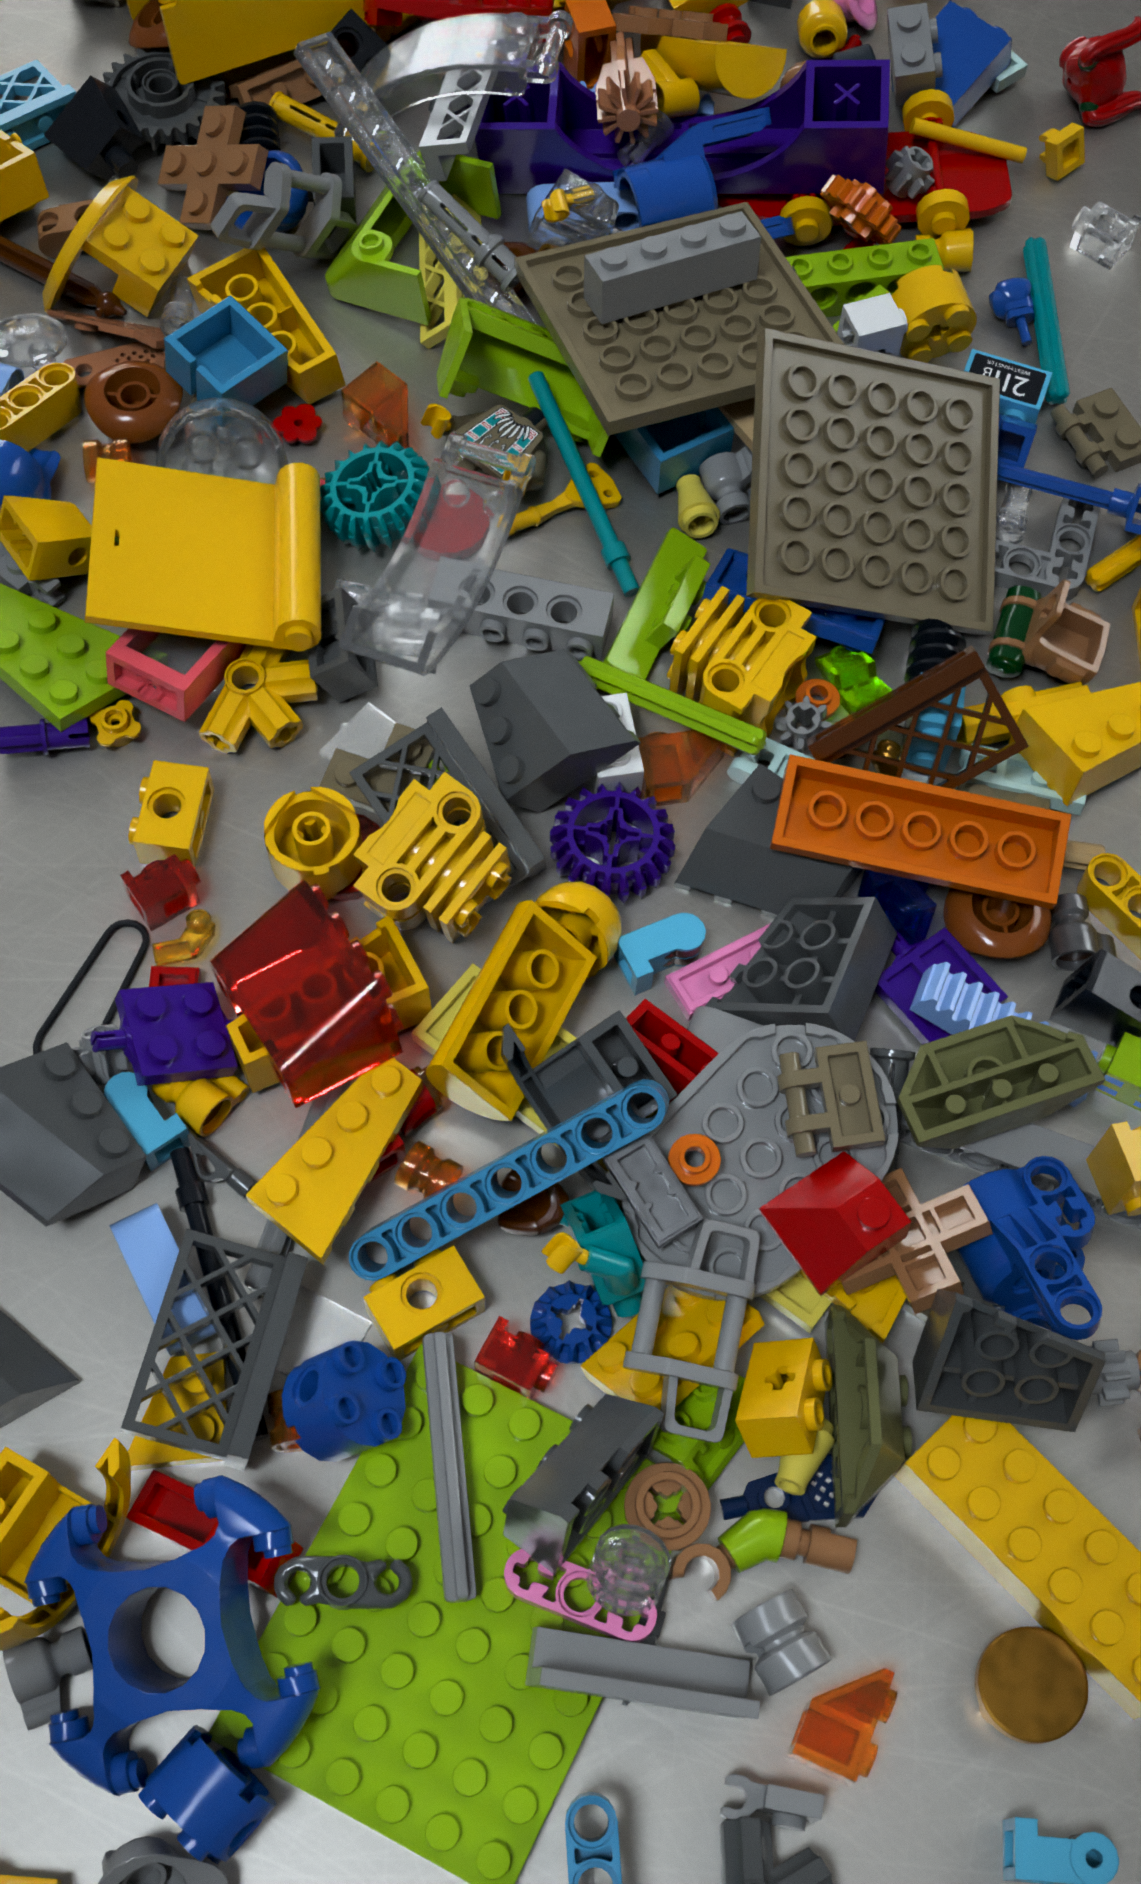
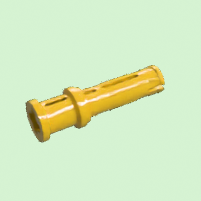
M277 91L272 96L269 105L277 112L278 119L314 138L352 136L354 161L361 164L362 170L367 173L372 172L376 168L384 151V140L378 136L371 138L356 130L355 124L350 121L338 123L288 97L281 91Z

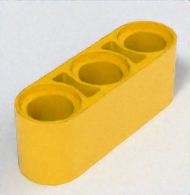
M56 362L47 364L0 396V439L12 442L29 452L77 417L82 411V402L74 368L66 363Z
M1111 853L1098 854L1089 862L1077 885L1076 891L1087 898L1088 910L1141 960V919L1135 917L1130 912L1132 910L1141 914V876L1119 856ZM1096 878L1105 880L1110 886L1102 885Z

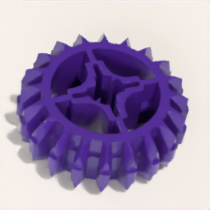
M621 782L615 786L614 791H607L606 787L601 784L597 788L596 794H592L583 787L582 791L579 792V800L568 797V800L565 802L564 811L557 812L554 820L555 826L550 830V842H552L550 856L552 861L557 862L556 871L559 877L568 876L567 882H584L595 886L609 898L610 895H618L619 900L623 904L628 901L630 891L642 899L646 894V885L657 888L661 882V874L667 875L671 867L670 859L675 854L676 845L672 841L675 830L673 824L667 823L668 814L666 809L656 810L657 801L654 796L641 800L639 786L632 790L631 793H626ZM616 832L615 842L617 844H614L613 854H609L610 843L607 842H611V834ZM587 857L594 858L600 865L592 862ZM634 862L630 865L620 867L622 864Z

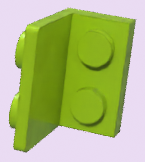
M740 1375L736 1391H733L724 1436L720 1442H705L669 1434L659 1428L653 1450L671 1459L673 1463L680 1464L686 1470L690 1469L696 1473L705 1484L707 1490L711 1488L744 1442L735 1422L745 1378ZM700 1384L675 1407L676 1422L683 1426L707 1430L711 1424L718 1388Z

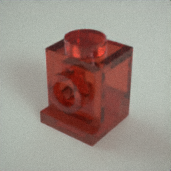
M174 854L165 860L151 862L135 877L129 871L120 875L128 898L150 931L157 929L200 904L196 885L201 883V880L187 858L180 861Z
M501 1316L498 1317L474 1361L476 1372L531 1400L536 1390L542 1393L547 1391L559 1365L550 1361V1354L543 1351L545 1345L534 1336L522 1331H518L516 1336L509 1333V1320Z

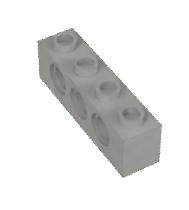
M441 558L428 599L429 626L439 628L447 633L460 632L479 636L490 642L504 641L523 645L534 651L565 649L570 651L577 660H582L584 656H590L601 661L613 617L614 593ZM522 612L526 614L519 615L515 613ZM559 621H566V622H569V623L563 624V623H558V622H559Z

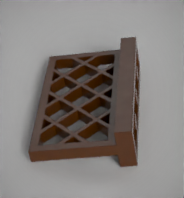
M972 645L807 739L808 748L815 760L831 763L845 754H851L865 758L862 770L868 771L871 760L897 766L894 777L901 778L903 768L928 774L927 784L933 785L935 777L946 779L936 786L951 789L958 787L1029 747ZM980 678L988 693L983 712L958 707L957 702L961 689ZM953 693L950 704L939 702ZM992 703H994L1001 718L989 715ZM929 706L948 711L941 736L915 730L919 713ZM954 712L980 719L973 745L947 738ZM911 717L908 728L898 725ZM987 721L1005 725L1014 739V742L998 751L980 747ZM887 730L906 734L899 760L873 753L878 735ZM913 736L938 743L931 768L906 762ZM870 741L867 751L856 749ZM945 745L971 751L966 769L957 774L938 770ZM977 753L987 755V757L974 764Z

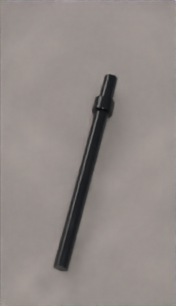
M188 1147L177 1148L170 1152V1157L179 1186L175 1190L179 1209L181 1212L186 1213L191 1230L214 1236L206 1206L210 1202L205 1184L198 1181L190 1149ZM195 1246L203 1277L222 1268L213 1251ZM225 1276L206 1286L211 1306L215 1312L232 1303ZM235 1312L220 1319L232 1344L242 1339ZM245 1348L237 1351L243 1363L246 1357ZM228 1356L226 1361L234 1386L238 1383L240 1375L230 1356ZM263 1413L254 1442L269 1436Z

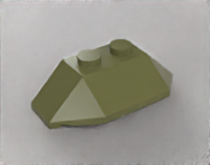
M1010 1015L921 1045L897 1099V1103L918 1147L955 1149L1046 1118L1103 1084L1105 1078L1083 1035L1070 1031L1065 1033L1045 1024Z
M832 1305L824 1325L826 1359L829 1361L832 1370V1387L828 1391L829 1420L834 1427L832 1436L835 1440V1444L831 1449L835 1527L846 1528L894 1478L905 1462V1459L911 1457L912 1435L910 1427L902 1425L901 1407L907 1406L908 1381L906 1375H899L898 1357L846 1308L840 1305Z

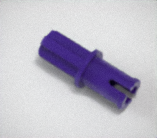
M87 718L82 719L62 732L51 723H46L45 719H40V724L0 727V754L43 751L44 755H49V750L90 748Z

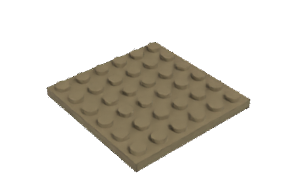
M748 202L514 258V267L518 279L608 436L754 398L757 335L765 328L845 345ZM740 211L744 213L760 234L761 244L756 280L605 324L600 323L584 299V255Z
M769 328L762 330L757 335L746 596L768 600H791L801 606L914 625L924 619H938L948 623L953 627V631L980 636L992 633L994 618L1000 379Z

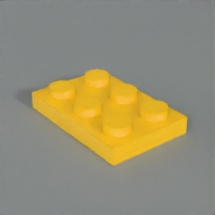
M669 1285L664 1291L652 1355L713 1368L725 1301L702 1299ZM748 1303L746 1305L739 1348L765 1325L760 1312ZM637 1314L582 1363L580 1367L586 1379L604 1393L651 1405L660 1410L664 1376L642 1373L622 1367L625 1351H631L638 1319ZM678 1379L676 1406L700 1384Z

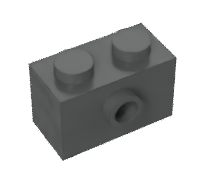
M352 136L311 138L312 174L321 176L322 173L327 172L336 174L341 178L342 198L340 211L349 213L357 225ZM308 191L309 202H313L315 206V192ZM335 226V227L333 228V230L330 232V234H332V233L334 232V230L337 228V226Z

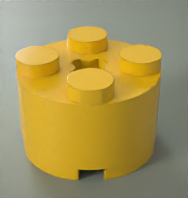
M929 265L907 273L896 282L898 289L891 296L897 307L905 312L908 329L903 336L900 353L904 358L928 363L932 358L943 356L949 352H961L970 346L973 340L971 334L975 329L977 316L956 270L951 268V272L943 270L941 265Z
M310 787L311 791L295 794L294 790L280 797L271 806L264 820V840L271 869L276 879L289 891L301 896L314 897L318 900H329L337 892L347 887L361 870L362 866L353 855L363 843L360 823L351 802L337 791L325 787Z

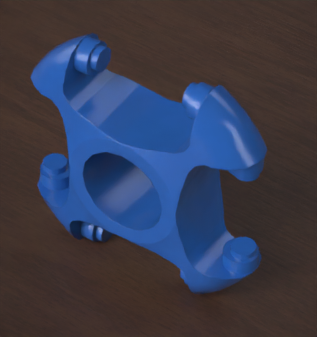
M219 1475L204 1479L194 1487V1500L197 1509L200 1512H204L208 1518H217L218 1520L215 1535L203 1546L174 1560L151 1562L116 1561L106 1557L97 1545L102 1533L107 1529V1516L103 1506L86 1504L71 1508L57 1523L42 1543L25 1578L24 1583L27 1585L28 1598L32 1599L33 1607L61 1601L60 1593L68 1591L67 1580L74 1590L92 1651L94 1721L92 1729H90L88 1715L79 1716L78 1708L51 1714V1723L48 1724L49 1745L62 1761L78 1775L112 1795L121 1796L137 1792L140 1788L146 1786L145 1780L148 1777L146 1762L143 1758H139L134 1750H130L129 1746L132 1729L141 1720L167 1711L232 1710L247 1716L253 1726L247 1727L243 1738L238 1740L237 1752L241 1766L243 1768L249 1767L250 1769L270 1767L290 1747L300 1733L313 1710L321 1686H319L317 1669H313L312 1661L285 1667V1676L277 1678L278 1685L270 1676L261 1654L250 1613L248 1551L252 1539L254 1551H263L265 1559L293 1553L291 1544H294L292 1525L276 1507L260 1494L226 1476ZM159 1587H167L184 1595L198 1610L204 1626L205 1651L197 1671L191 1678H177L161 1670L149 1657L143 1642L142 1615L149 1598Z

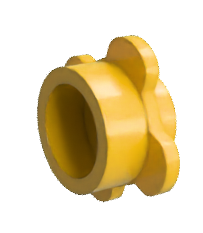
M120 700L115 706L100 709L89 716L91 724L97 726L99 732L97 741L101 746L122 747L141 734L142 728L140 723L136 722L133 718L134 707L130 701ZM113 721L120 722L117 725H111Z

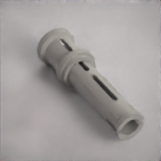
M436 179L428 183L419 194L418 200L474 253L473 259L475 264L479 268L485 267L501 283L500 289L504 293L512 290L520 280L514 267V258L516 256L504 245L505 239L496 233L491 235ZM445 207H447L468 228V231L445 209ZM497 259H499L508 268V270L500 262H498Z

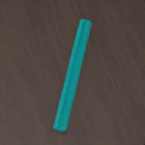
M1030 237L1025 241L1026 246L1023 248L1027 279H1029L1032 285L1031 297L1034 305V327L1039 360L1042 370L1052 372L1045 399L1050 405H1061L1067 402L1070 389L1047 243L1042 237L1036 239Z

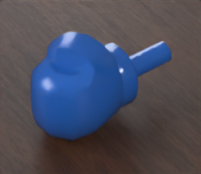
M1010 278L997 283L995 290L989 295V304L994 314L1000 319L1005 320L1008 327L1018 328L1022 346H1028L1032 343L1027 324L1035 318L1031 297L1032 285L1029 279Z

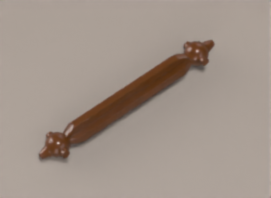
M0 235V261L46 284L54 263ZM72 272L70 273L62 294L83 305L96 307L95 314L98 317L125 316L127 314V310L121 305L120 299L114 293L109 291L102 292L99 286Z

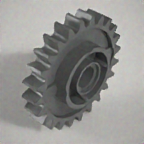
M158 47L152 48L149 53H146L141 48H137L138 56L132 57L125 53L123 54L124 64L112 62L113 73H103L104 82L116 89L142 135V141L137 148H141L147 142L151 143L153 151H156L162 143L174 145L175 142H180L182 145H189L188 138L193 137L198 140L205 106L226 105V90L221 73L182 85L177 80L169 47L165 51H160Z

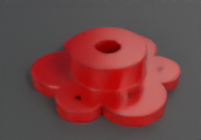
M300 404L296 408L285 406L282 409V415L276 417L273 421L274 431L283 435V439L287 443H295L296 441L311 443L317 438V430L323 425L321 417L316 416L315 408L310 404Z

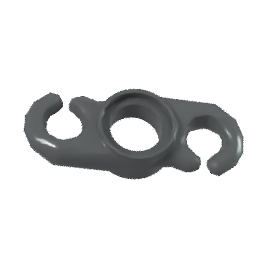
M349 1555L297 1556L279 1566L274 1576V1590L277 1598L284 1605H293L296 1601V1596L289 1590L288 1579L295 1571H302L310 1578L308 1590L300 1596V1602L304 1606L320 1603L338 1610L391 1609L407 1600L413 1587V1576L409 1567L400 1559L394 1560L390 1564V1568L397 1575L399 1586L393 1593L385 1594L380 1592L376 1584L378 1576L386 1569V1562L382 1559L365 1562ZM340 1567H349L359 1575V1586L356 1592L347 1598L333 1596L327 1587L330 1574Z

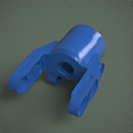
M770 108L755 109L698 123L686 130L654 160L612 171L615 183L613 184L614 188L633 191L638 210L639 227L718 209L716 185L712 171L706 161L703 147L749 137L754 132L773 125ZM778 215L760 220L773 240L795 234L792 217L784 218Z
M1035 1157L1028 1161L1026 1166L1019 1169H1001L988 1172L964 1184L963 1186L970 1185L989 1220L993 1233L956 1249L983 1300L991 1303L998 1310L1073 1340L1087 1339L1092 1336L1100 1324L1102 1305L1083 1272L1085 1256L1082 1248L1091 1239L1095 1215L1064 1163L1054 1157ZM1037 1174H1049L1059 1182L1060 1186L1053 1191H1042L1032 1184L1031 1178ZM1064 1202L1063 1210H1061L1059 1205ZM1062 1212L1064 1213L1065 1217L1070 1223H1080L1078 1230H1073L1072 1227L1066 1223L1062 1216ZM1069 1304L1080 1305L1090 1313L1091 1320L1081 1325L1071 1324L1063 1318L1060 1310Z

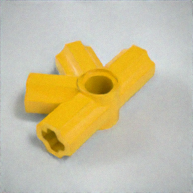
M247 644L239 659L231 662L226 668L224 674L225 685L199 730L200 738L211 745L213 749L226 754L228 752H237L251 724L271 749L274 747L283 748L295 740L298 732L303 729V724L288 703L318 700L317 683L310 678L309 660L285 662L291 650ZM246 684H255V686L250 689H240L242 686Z

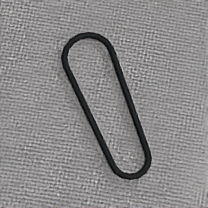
M126 919L119 920L107 928L37 1032L33 1043V1055L41 1052L40 1045L44 1035L115 930L126 926L136 928L142 935L141 947L119 990L128 989L150 942L149 933L144 925L138 921ZM115 998L101 1025L111 1023L117 1011Z

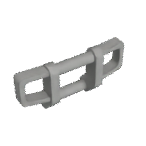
M272 162L265 171L263 191L265 195L241 192L230 194L210 224L212 231L221 242L257 251L262 250L264 247L290 251L297 257L307 259H334L357 229V225L350 214L340 211L342 181L338 175L325 172L319 176L291 170L288 165L279 162ZM291 188L315 192L314 202L316 205L295 235L275 232L289 211ZM253 211L242 230L232 228L241 213ZM337 226V228L334 230L329 239L325 241V239L328 237L333 228Z
M716 1220L703 1221L697 1226L685 1267L649 1261L643 1262L640 1278L645 1279L632 1349L631 1351H625L622 1367L642 1373L664 1376L660 1408L664 1416L660 1429L665 1433L714 1443L720 1442L724 1436L733 1391H736L739 1375L734 1373L746 1305L747 1301H753L756 1286L753 1282L760 1243V1235L756 1230ZM712 1232L735 1237L743 1242L744 1250L739 1279L699 1270L709 1235ZM666 1284L683 1286L726 1297L713 1368L652 1355ZM678 1379L718 1388L711 1424L707 1430L683 1426L676 1422L675 1406Z

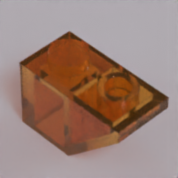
M376 361L341 390L343 417L353 430L362 431L375 442L376 446L382 440L388 447L398 441L404 449L410 447L407 383Z
M692 729L690 731L669 734L666 732H653L645 737H639L638 739L641 741L639 750L644 768L641 799L644 800L654 796L657 801L656 806L689 802L723 759L726 744Z
M883 1668L808 1701L804 1706L786 1758L846 1786L855 1783L858 1775L867 1778L878 1751V1745L870 1742L878 1721L886 1724L897 1698L898 1692L890 1688L895 1673Z

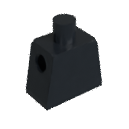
M90 75L44 135L79 166L98 177L110 180L114 175L119 179L135 175L138 171V163L131 154L141 143L142 135L116 89Z
M1100 949L1064 980L1049 1020L1114 1047L1125 1032L1138 1038L1141 1037V972L1109 952Z

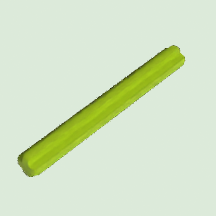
M584 656L581 661H578L597 685L596 689L610 695L627 693L629 703L747 754L757 755L766 746L767 734L761 728L590 656Z

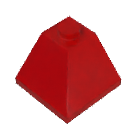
M845 1151L759 1208L763 1218L820 1296L905 1239L911 1225V1220L881 1180Z

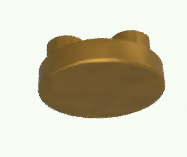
M1027 1626L1006 1631L987 1645L977 1663L975 1691L982 1718L987 1723L993 1725L1000 1733L1021 1743L1044 1744L1063 1737L1078 1724L1084 1714L1088 1701V1680L1081 1659L1063 1638L1043 1628Z

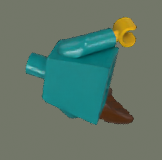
M512 1169L503 1179L501 1187L513 1192L520 1190L522 1183L520 1175ZM557 1182L498 1215L497 1222L499 1227L503 1231L515 1235H540L554 1229L558 1224L570 1228L573 1238L567 1233L560 1232L542 1249V1253L548 1256L546 1260L547 1265L559 1274H563L574 1261L578 1262L579 1269L588 1273L602 1305L612 1304L616 1315L622 1318L639 1313L642 1299L641 1292L645 1284V1279L640 1278L643 1262L627 1220L613 1197L592 1191L569 1201L565 1190Z

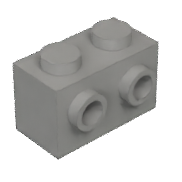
M927 2L887 8L888 44L896 106L904 105L912 95L919 91L935 89L936 78L943 77L941 52L933 53L932 44L938 43L937 19H929Z

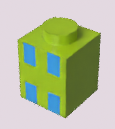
M1125 1032L1115 1047L1108 1043L1106 1044L1097 1062L1105 1081L1096 1087L1095 1090L1141 1111V1039Z

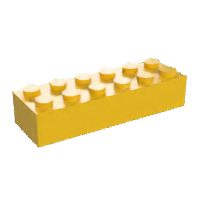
M952 1415L903 1464L894 1477L1043 1629L1057 1634L1075 1650L1083 1663L1085 1671L1133 1720L1140 1718L1141 1552L1012 1424Z

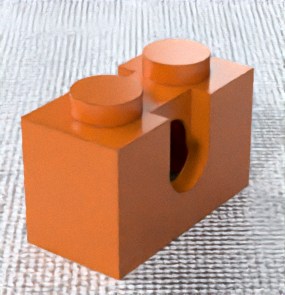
M565 0L564 23L570 37L569 40L564 41L563 64L566 70L579 83L580 81H585L587 88L592 89L598 81L603 64L611 62L610 41L616 40L617 25L606 0Z

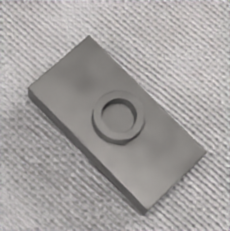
M649 1132L603 1157L604 1164L627 1196V1201L658 1249L703 1222L702 1215Z

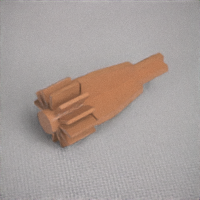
M624 32L616 33V40L610 41L611 62L603 64L595 88L598 124H603V134L605 136L614 130L615 142L620 143L624 131L629 132L630 142L633 144L635 143L634 130L638 129L647 138L649 136L648 125L657 126L656 113H659L656 82L644 58H635L632 37L625 38Z

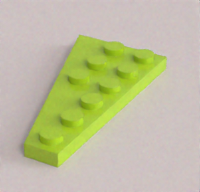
M0 583V679L53 726L62 732L71 725L127 694L109 685L107 682L106 651L121 636L92 623H85V620ZM151 649L145 652L144 655L168 666L167 656Z

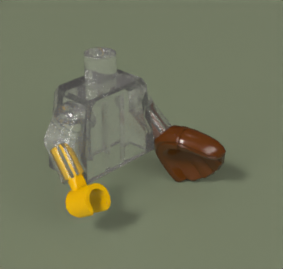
M564 169L536 211L527 243L505 242L504 245L516 257L538 252L540 247L546 243L561 247L623 232L624 230L614 226L619 204L615 199L608 196L598 184L588 183L573 172ZM497 259L498 262H500L508 270V268L499 259ZM485 267L481 268L484 283L487 284L488 289L494 296L508 303H516L526 295L521 282L508 293H504L500 289L501 283Z

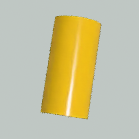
M641 34L640 41L641 54L644 50L656 49L680 79L692 78L695 80L699 91L743 99L760 97L773 88L783 72L787 49L733 41L701 40L663 35Z
M532 900L519 902L426 1069L428 1080L444 1096L471 1112L494 1120L512 1121L524 1095L501 1056L502 1027L509 1024L526 1049L524 1053L532 1069L542 1063L597 957Z

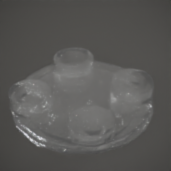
M36 313L18 314L2 319L0 321V363L17 368L32 367L35 371L47 364L56 363V356L67 345L68 332L58 320L51 316Z

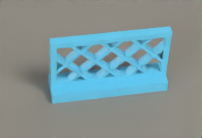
M37 59L1 75L0 95H3V97L0 99V130L9 136L13 133L18 134L23 145L30 150L51 142L44 134L74 97L76 91L69 84L62 86ZM36 76L39 78L36 84L23 83ZM16 95L29 96L27 101L14 100Z

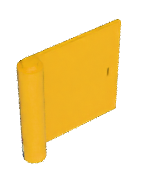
M97 457L85 623L287 649L297 652L313 648L321 640L320 475L318 471L305 463H290L279 470L274 485ZM115 536L118 537L119 543L115 541Z

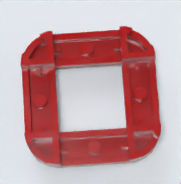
M363 0V11L365 12L364 21H367V24L376 26H402L403 13L421 16L420 20L440 24V38H467L477 41L496 39L497 25H512L511 37L549 42L554 0Z

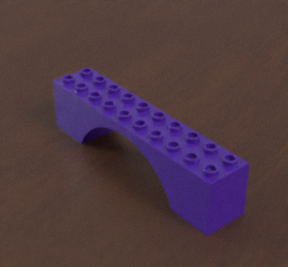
M890 59L806 60L800 71L787 84L763 100L734 111L716 115L657 120L656 127L648 125L649 136L647 138L638 129L634 130L635 143L633 144L630 142L629 132L624 131L620 143L615 142L614 130L607 136L603 134V124H598L595 93L579 83L561 62H502L475 136L478 159L493 163L498 194H527L531 188L541 184L614 182L612 171L654 160L686 130L698 123L769 107L773 125L754 132L749 137L703 147L706 161L713 174L717 194H820V190L832 174L835 176L839 174L845 180L848 178L851 181L856 179L863 184L866 182L874 187L879 194H883L889 124Z

